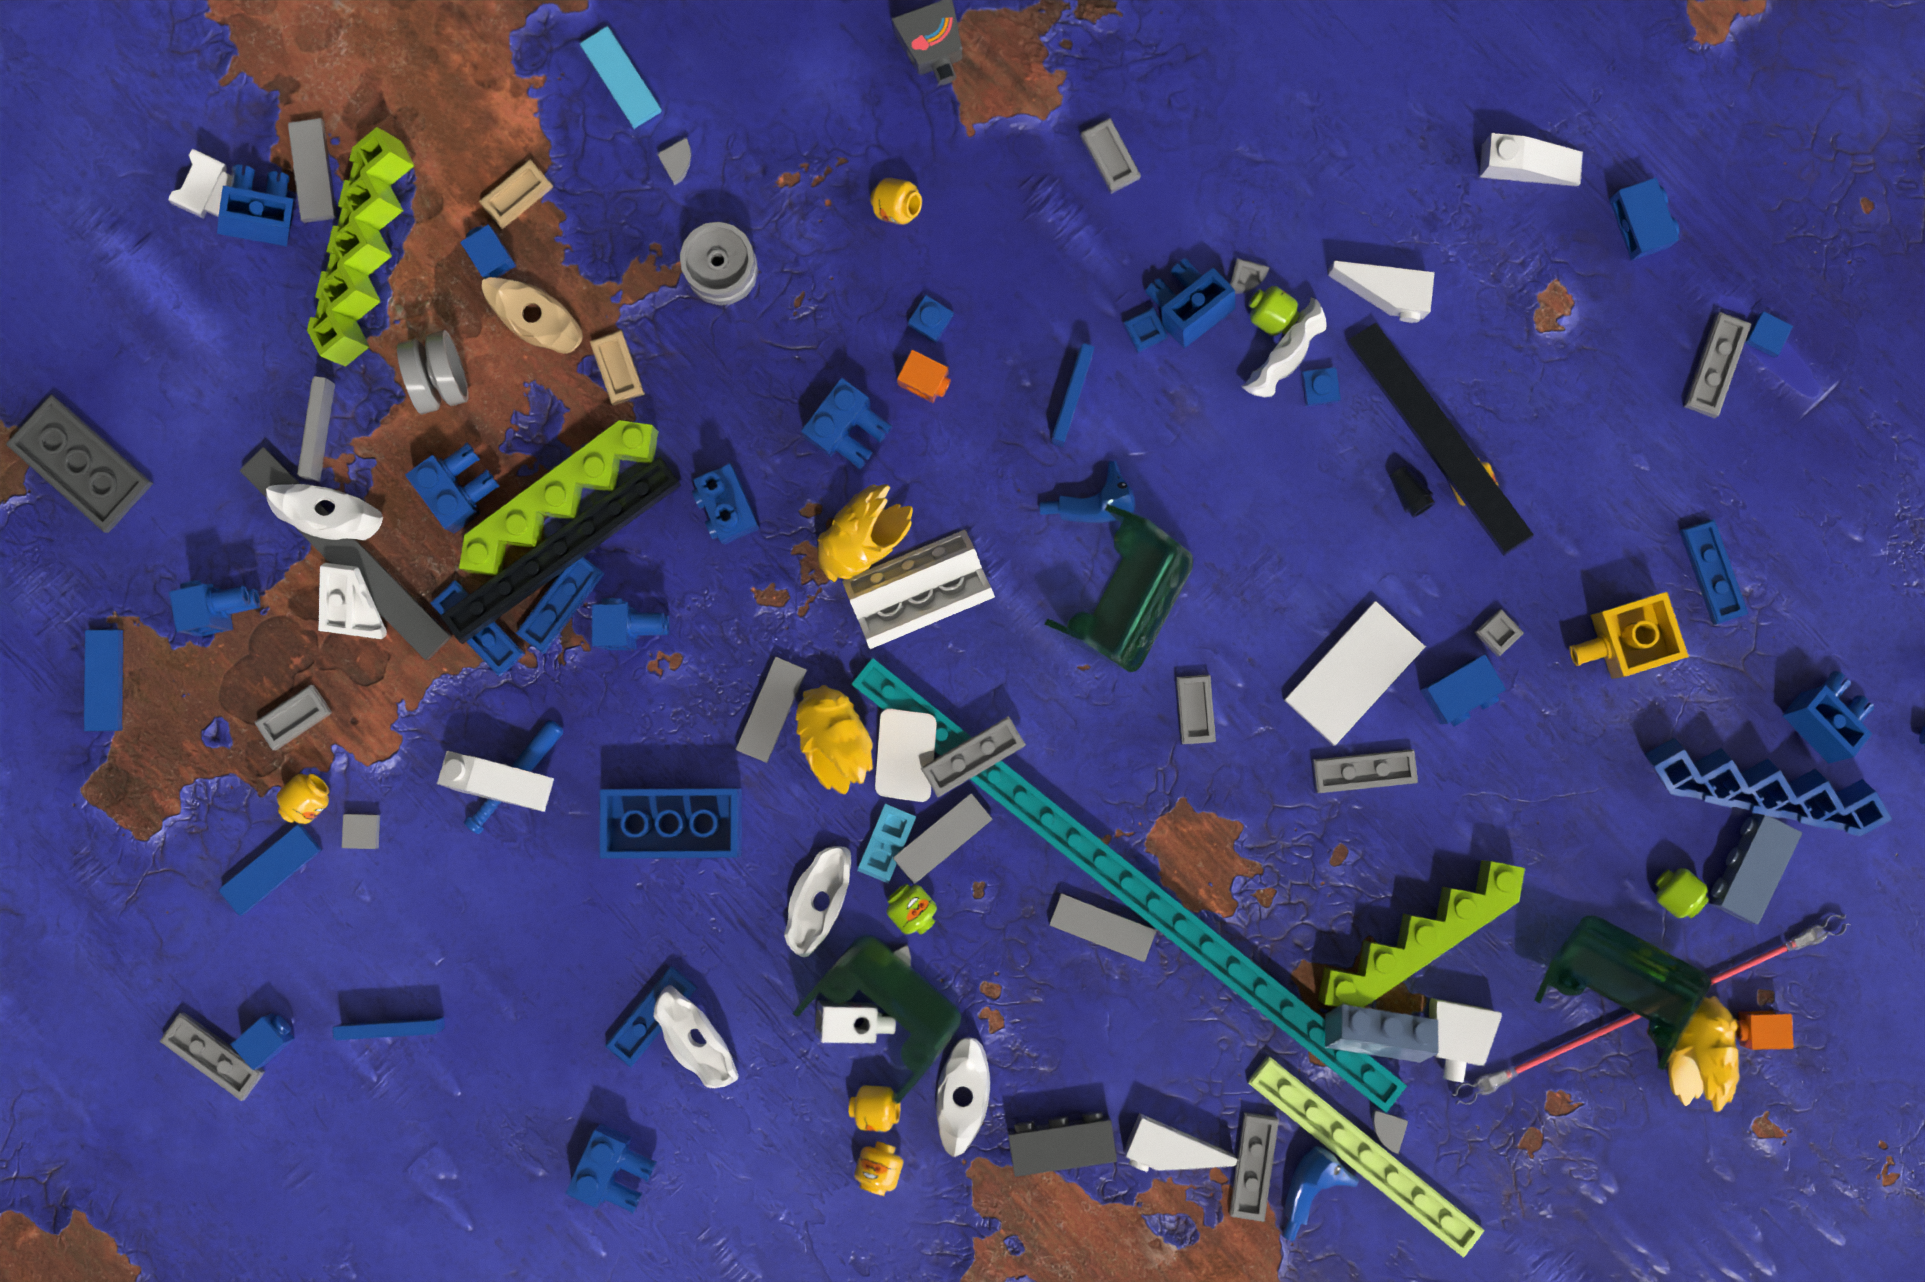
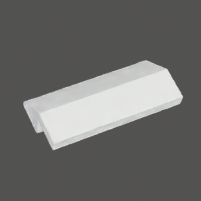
M966 530L853 576L851 579L842 580L870 649L995 597Z

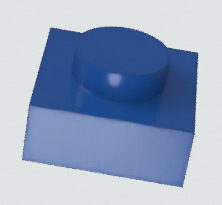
M925 295L908 321V326L936 343L953 318L954 312Z
M1336 367L1302 372L1301 378L1306 407L1337 403L1341 400Z

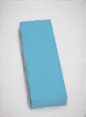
M608 26L580 43L581 48L634 129L662 112Z

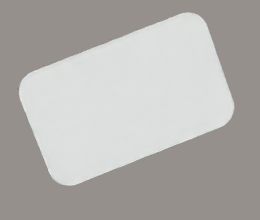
M886 709L882 712L880 716L875 789L880 796L924 802L930 798L931 785L922 772L921 767L934 760L937 723L932 715L896 709Z

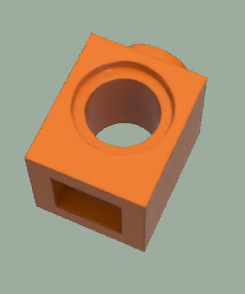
M912 350L897 378L898 386L934 403L937 395L943 398L951 379L947 378L948 367Z
M1779 1010L1738 1012L1739 1020L1736 1021L1738 1028L1735 1035L1737 1040L1740 1041V1046L1751 1050L1794 1049L1792 1014Z

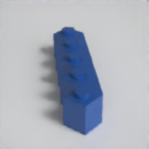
M1675 738L1644 754L1660 782L1671 795L1702 799L1707 803L1730 808L1734 806L1775 818L1793 819L1799 823L1825 829L1828 827L1857 836H1863L1892 820L1878 793L1863 779L1835 793L1829 781L1818 770L1813 769L1788 783L1781 770L1769 758L1740 773L1734 761L1722 748L1693 763L1686 750Z

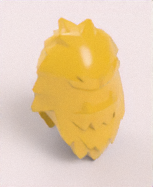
M872 484L858 494H855L834 516L832 526L819 535L817 539L819 567L828 579H831L833 582H836L838 578L851 579L853 576L868 570L872 564L887 556L892 551V548L908 533L912 524L910 520L913 512L912 506L901 507L900 504H896L886 510L883 509L888 501L885 496L890 489L889 485L876 486Z
M822 685L819 688L803 692L804 699L798 704L796 721H798L796 733L800 735L801 752H804L809 766L820 784L827 790L832 787L838 793L845 795L849 790L850 781L853 784L856 781L859 784L864 783L866 770H872L871 751L873 743L869 733L860 721V716L853 709L854 704L849 701V698L838 690Z
M1693 994V1002L1681 1009V1014L1674 1027L1675 1035L1669 1050V1085L1672 1093L1678 1096L1684 1106L1689 1105L1694 1097L1698 1099L1704 1090L1706 1100H1711L1714 1111H1721L1726 1102L1732 1101L1740 1077L1738 1067L1739 1055L1735 1043V1032L1738 1028V1023L1716 996L1707 998Z

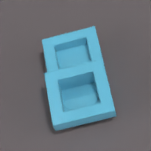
M885 804L857 871L889 884L896 867V862L892 858L903 850L916 816Z

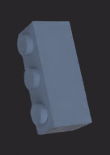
M1753 814L1752 817H1748L1741 827L1740 834L1743 836L1738 846L1729 852L1726 858V871L1723 877L1718 878L1711 889L1713 897L1709 904L1746 923L1758 925L1800 840L1802 832L1771 816Z
M1342 1004L1325 1014V1048L1420 1063L1439 1054L1438 1020Z

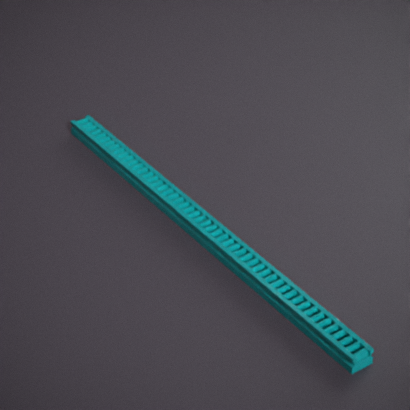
M874 658L870 660L852 683L855 688L883 710L896 709L932 715L937 723L934 751L940 756L972 738ZM999 761L970 778L971 781L1384 1112L1387 1113L1405 1090L1406 1084L1368 1054L1325 1048V1020L1004 762Z

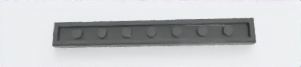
M264 447L239 470L265 497L266 488L269 486L301 484ZM320 502L316 504L315 511L319 515L326 516L331 514ZM297 529L330 563L359 568L378 612L425 660H429L452 638L356 539H324Z

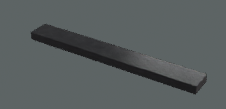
M1374 323L1350 338L1347 345L1502 555L1505 556L1532 539L1534 536L1533 532L1378 324Z
M659 457L443 613L441 618L461 644H464L681 486L680 482L662 458Z

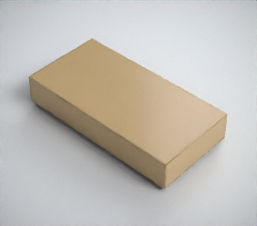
M528 160L479 202L497 224L504 229L551 190L553 186L534 163Z
M622 331L590 341L613 406L645 395Z

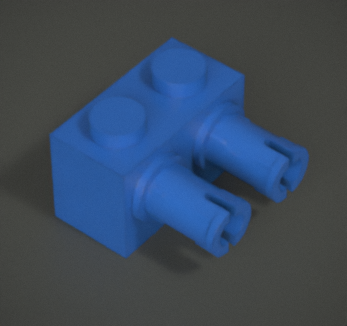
M234 165L232 167L231 187L223 186L217 234L287 246L293 198L286 197L290 180L289 176L281 172L280 181L276 182L277 171H270L267 174L266 193L252 191L255 170L252 167L246 166L245 175H241L242 165Z
M1186 258L1180 261L1183 267L1177 263L1171 271V274L1186 287L1184 291L1176 295L1161 278L1155 280L1157 287L1151 283L1145 292L1161 308L1163 327L1184 349L1235 310V289L1214 268L1202 276Z
M841 378L801 430V433L807 441L829 457L833 453L838 452L856 465L858 469H861L865 465V461L858 455L868 461L872 451L866 449L849 436L852 428L858 425L880 443L885 438V433L888 434L893 425L869 409V397Z
M468 442L446 459H438L431 455L405 474L443 528L452 533H456L478 517L481 513L476 508V502L500 487L488 469L484 470L482 474L464 487L459 485L456 476L480 460Z
M731 464L693 479L696 489L692 490V494L699 509L706 508L710 519L706 520L705 524L712 539L719 538V541L724 545L760 529Z
M196 580L181 583L180 589L169 591L176 632L199 637L234 630L231 619L232 614L261 607L258 591L256 589L247 590L245 586L222 590L213 587V584H202L201 581Z
M603 598L602 604L592 605L593 647L601 650H637V639L639 636L669 635V616L664 615V613H638L636 609L628 605V602L620 598Z
M1839 671L1831 672L1822 686L1801 692L1782 715L1828 764L1855 757L1872 735L1862 722L1874 710V705L1868 703L1864 708L1869 700L1864 696L1856 695L1848 707H1846L1839 698L1850 687L1851 682L1847 678L1840 683L1845 675Z
M600 1124L593 1131L565 1194L594 1208L608 1201L633 1214L643 1193L615 1182L616 1178L614 1176L617 1171L622 1169L648 1182L657 1161L629 1150V1143L632 1137L604 1124Z

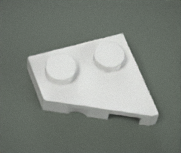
M332 563L322 564L320 566L318 631L383 639L387 634V630L359 568Z

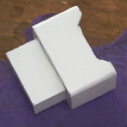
M192 149L189 157L193 165L182 188L172 191L168 200L171 204L203 219L207 212L218 217L223 186L231 187L232 176L226 173L227 167L224 163Z

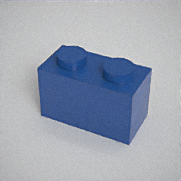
M1657 177L1618 190L1609 199L1631 261L1668 249L1680 240L1678 237L1679 225L1676 219L1670 215L1667 207V193L1664 187L1659 185Z
M1486 654L1473 658L1420 689L1440 725L1451 722L1453 727L1471 717L1469 711L1480 705L1483 710L1500 700L1498 694L1506 690Z

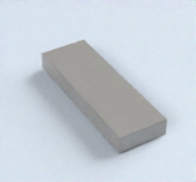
M319 118L288 123L301 221L307 223L337 218L324 121Z
M1721 312L1715 315L1683 407L1713 418L1719 416L1751 323Z
M316 376L312 378L297 474L308 481L320 482L335 384L327 378Z
M775 657L736 747L737 751L768 763L806 675V669Z
M1008 716L921 767V770L936 796L940 797L1026 745Z
M1414 749L1312 760L1315 793L1418 783Z
M971 793L892 859L909 880L915 884L993 819Z
M1062 893L1049 923V926L1145 962L1157 931Z
M185 1012L179 1013L160 1040L162 1044L240 1101L248 1097L266 1072L262 1068L253 1071L233 1047Z
M1248 1112L1243 1113L1237 1155L1238 1160L1229 1211L1230 1217L1265 1221L1279 1122L1278 1117Z

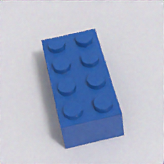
M600 789V859L738 858L742 856V789Z

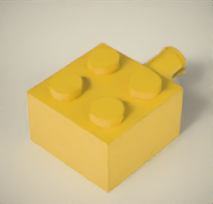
M1667 592L1590 615L1597 638L1569 646L1570 656L1575 666L1604 657L1611 679L1626 677L1689 657Z

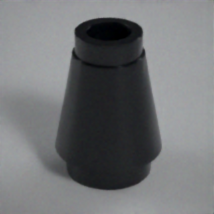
M1407 466L1401 467L1390 475L1389 478L1405 513L1409 512L1412 518L1426 512L1435 504L1432 498L1434 493L1409 471Z

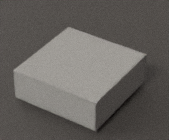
M1498 609L1474 632L1497 657L1501 656L1524 634L1501 609Z
M343 814L342 848L379 849L380 815Z

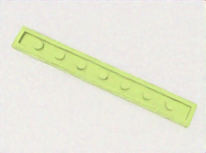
M1270 1056L1264 1059L1247 1081L1248 1084L1463 1258L1485 1231Z

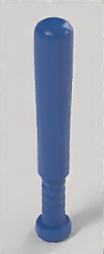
M553 720L547 721L511 767L531 772L563 735V728ZM487 799L473 817L468 816L465 819V826L474 833L481 834L484 830L483 823L487 821L502 802Z

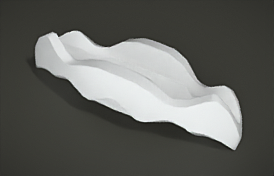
M1311 297L1309 305L1300 312L1298 322L1281 339L1270 353L1267 361L1259 369L1253 371L1249 380L1241 385L1244 390L1255 396L1271 397L1275 394L1278 380L1287 377L1298 367L1308 351L1310 340L1316 334L1326 329V318L1318 300Z
M307 484L272 485L266 488L267 502L277 518L312 536L331 540L345 538L366 540L378 531L383 521L382 513L375 507L355 496L338 490ZM323 500L331 501L335 505L334 511L326 516L319 515L315 511L316 504Z
M834 846L819 852L809 868L801 875L792 892L784 937L790 949L801 957H807L815 951L828 935L842 908L849 884L851 852L846 847ZM824 891L828 894L830 903L824 911H818L814 907L813 900L817 893Z
M672 985L666 986L656 1001L654 1018L661 1025L664 1040L673 1056L682 1066L697 1074L704 1086L708 1088H720L735 1082L739 1075L722 1037L698 1007L685 998ZM698 1029L707 1042L705 1044L695 1042L691 1037V1030Z
M971 1037L960 1039L953 1046L940 1074L936 1092V1114L941 1142L945 1151L953 1157L964 1153L976 1137L986 1116L989 1101L990 1074L986 1053L982 1044ZM963 1086L971 1090L973 1100L969 1105L959 1106L954 1102L953 1092L958 1087Z

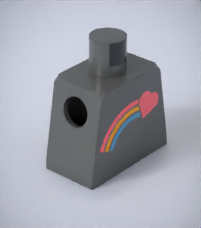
M942 0L892 19L894 35L919 75L933 71L938 85H946L957 78L952 64L962 59V45L953 0Z

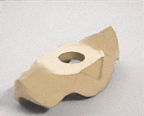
M489 277L482 280V291L486 301L503 323L521 339L532 345L545 347L559 353H570L581 343L583 333L578 323L561 303L543 290L524 282ZM530 304H536L541 308V317L534 323L525 321L523 317L524 309Z

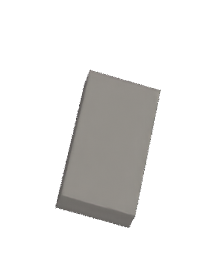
M1110 118L1081 132L1080 137L1110 193L1140 179L1141 175Z
M1211 676L1176 677L1181 745L1216 742Z
M309 685L254 723L270 748L276 751L332 714V711L316 687Z

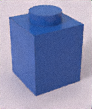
M489 224L485 227L478 226L466 234V239L460 242L484 279L489 277L498 278L517 266Z
M272 1013L261 1017L236 1039L231 1046L254 1071L264 1067L295 1038L290 1033V1025L282 1017L275 1016Z

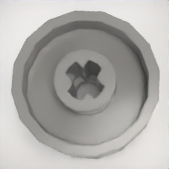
M723 222L705 223L694 229L683 242L680 252L681 270L693 292L705 302L715 305L734 304L746 297L755 286L758 275L756 255L746 235L734 225ZM717 262L722 264L721 266H714Z
M446 330L428 334L425 347L416 338L398 343L397 356L402 378L418 413L423 415L437 411L441 405V397L450 406L465 403L469 400V391L463 366L454 342Z

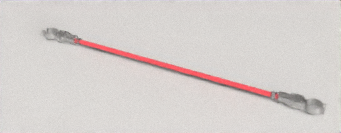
M1844 914L1841 916L1829 915L1823 920L1822 925L1811 924L1804 927L1800 933L1791 936L1788 941L1782 943L1783 945L1517 1067L1512 1066L1500 1069L1494 1073L1480 1075L1474 1080L1475 1083L1473 1085L1461 1083L1456 1087L1455 1093L1451 1095H1457L1459 1088L1463 1085L1477 1087L1478 1091L1474 1093L1471 1101L1461 1102L1463 1104H1472L1476 1100L1478 1093L1489 1095L1495 1092L1498 1087L1510 1082L1520 1072L1785 951L1789 952L1802 949L1808 945H1817L1827 938V934L1841 935L1845 932L1846 925L1851 924H1842V928L1837 934L1825 932L1823 927L1827 926V922L1831 917L1836 916L1842 919L1846 917Z

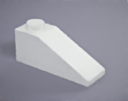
M1491 133L1482 144L1480 177L1579 186L1582 152L1527 136Z
M1334 261L1328 269V276L1387 314L1400 316V321L1419 322L1420 319H1424L1431 311L1435 272Z
M447 751L437 784L458 792L545 812L554 779L484 759Z
M1141 1113L1137 1117L1124 1148L1126 1157L1130 1158L1129 1164L1146 1172L1149 1167L1160 1171L1235 1166L1238 1160L1231 1152Z

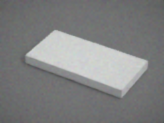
M1375 601L1290 692L1284 701L1327 741L1335 746L1426 646Z

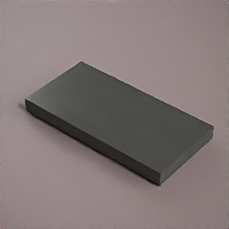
M50 395L6 443L12 451L105 533H109L154 484L53 395Z

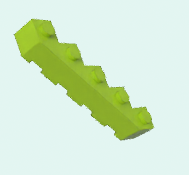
M378 127L352 147L349 161L353 162L349 180H344L338 203L342 210L338 226L333 225L326 251L330 253L326 272L321 271L315 298L319 299L315 318L310 317L307 332L318 354L345 367L370 347L357 321L381 302L368 276L391 258L392 255L379 231L403 212L391 185L415 166L402 141Z
M617 421L466 533L463 540L459 569L468 573L489 576L499 574L503 570L506 544L535 548L540 544L544 516L573 520L578 516L582 488L608 492L615 490L620 460L651 464L655 457L658 437L657 429L650 424Z
M1481 860L1476 892L1472 893L1442 887L1436 920L1403 913L1397 947L1363 940L1358 973L1324 967L1318 1001L1336 1007L1344 1004L1364 1008L1517 904L1520 899L1525 868Z

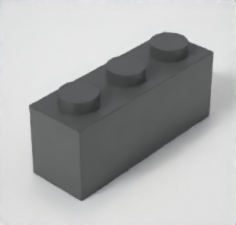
M1102 1111L1086 1112L1082 1114V1119L1069 1121L1068 1116L1053 1117L1048 1119V1124L1035 1126L1034 1121L1019 1122L1014 1124V1129L1008 1130L1015 1177L1117 1162L1111 1119L1109 1115L1103 1116Z

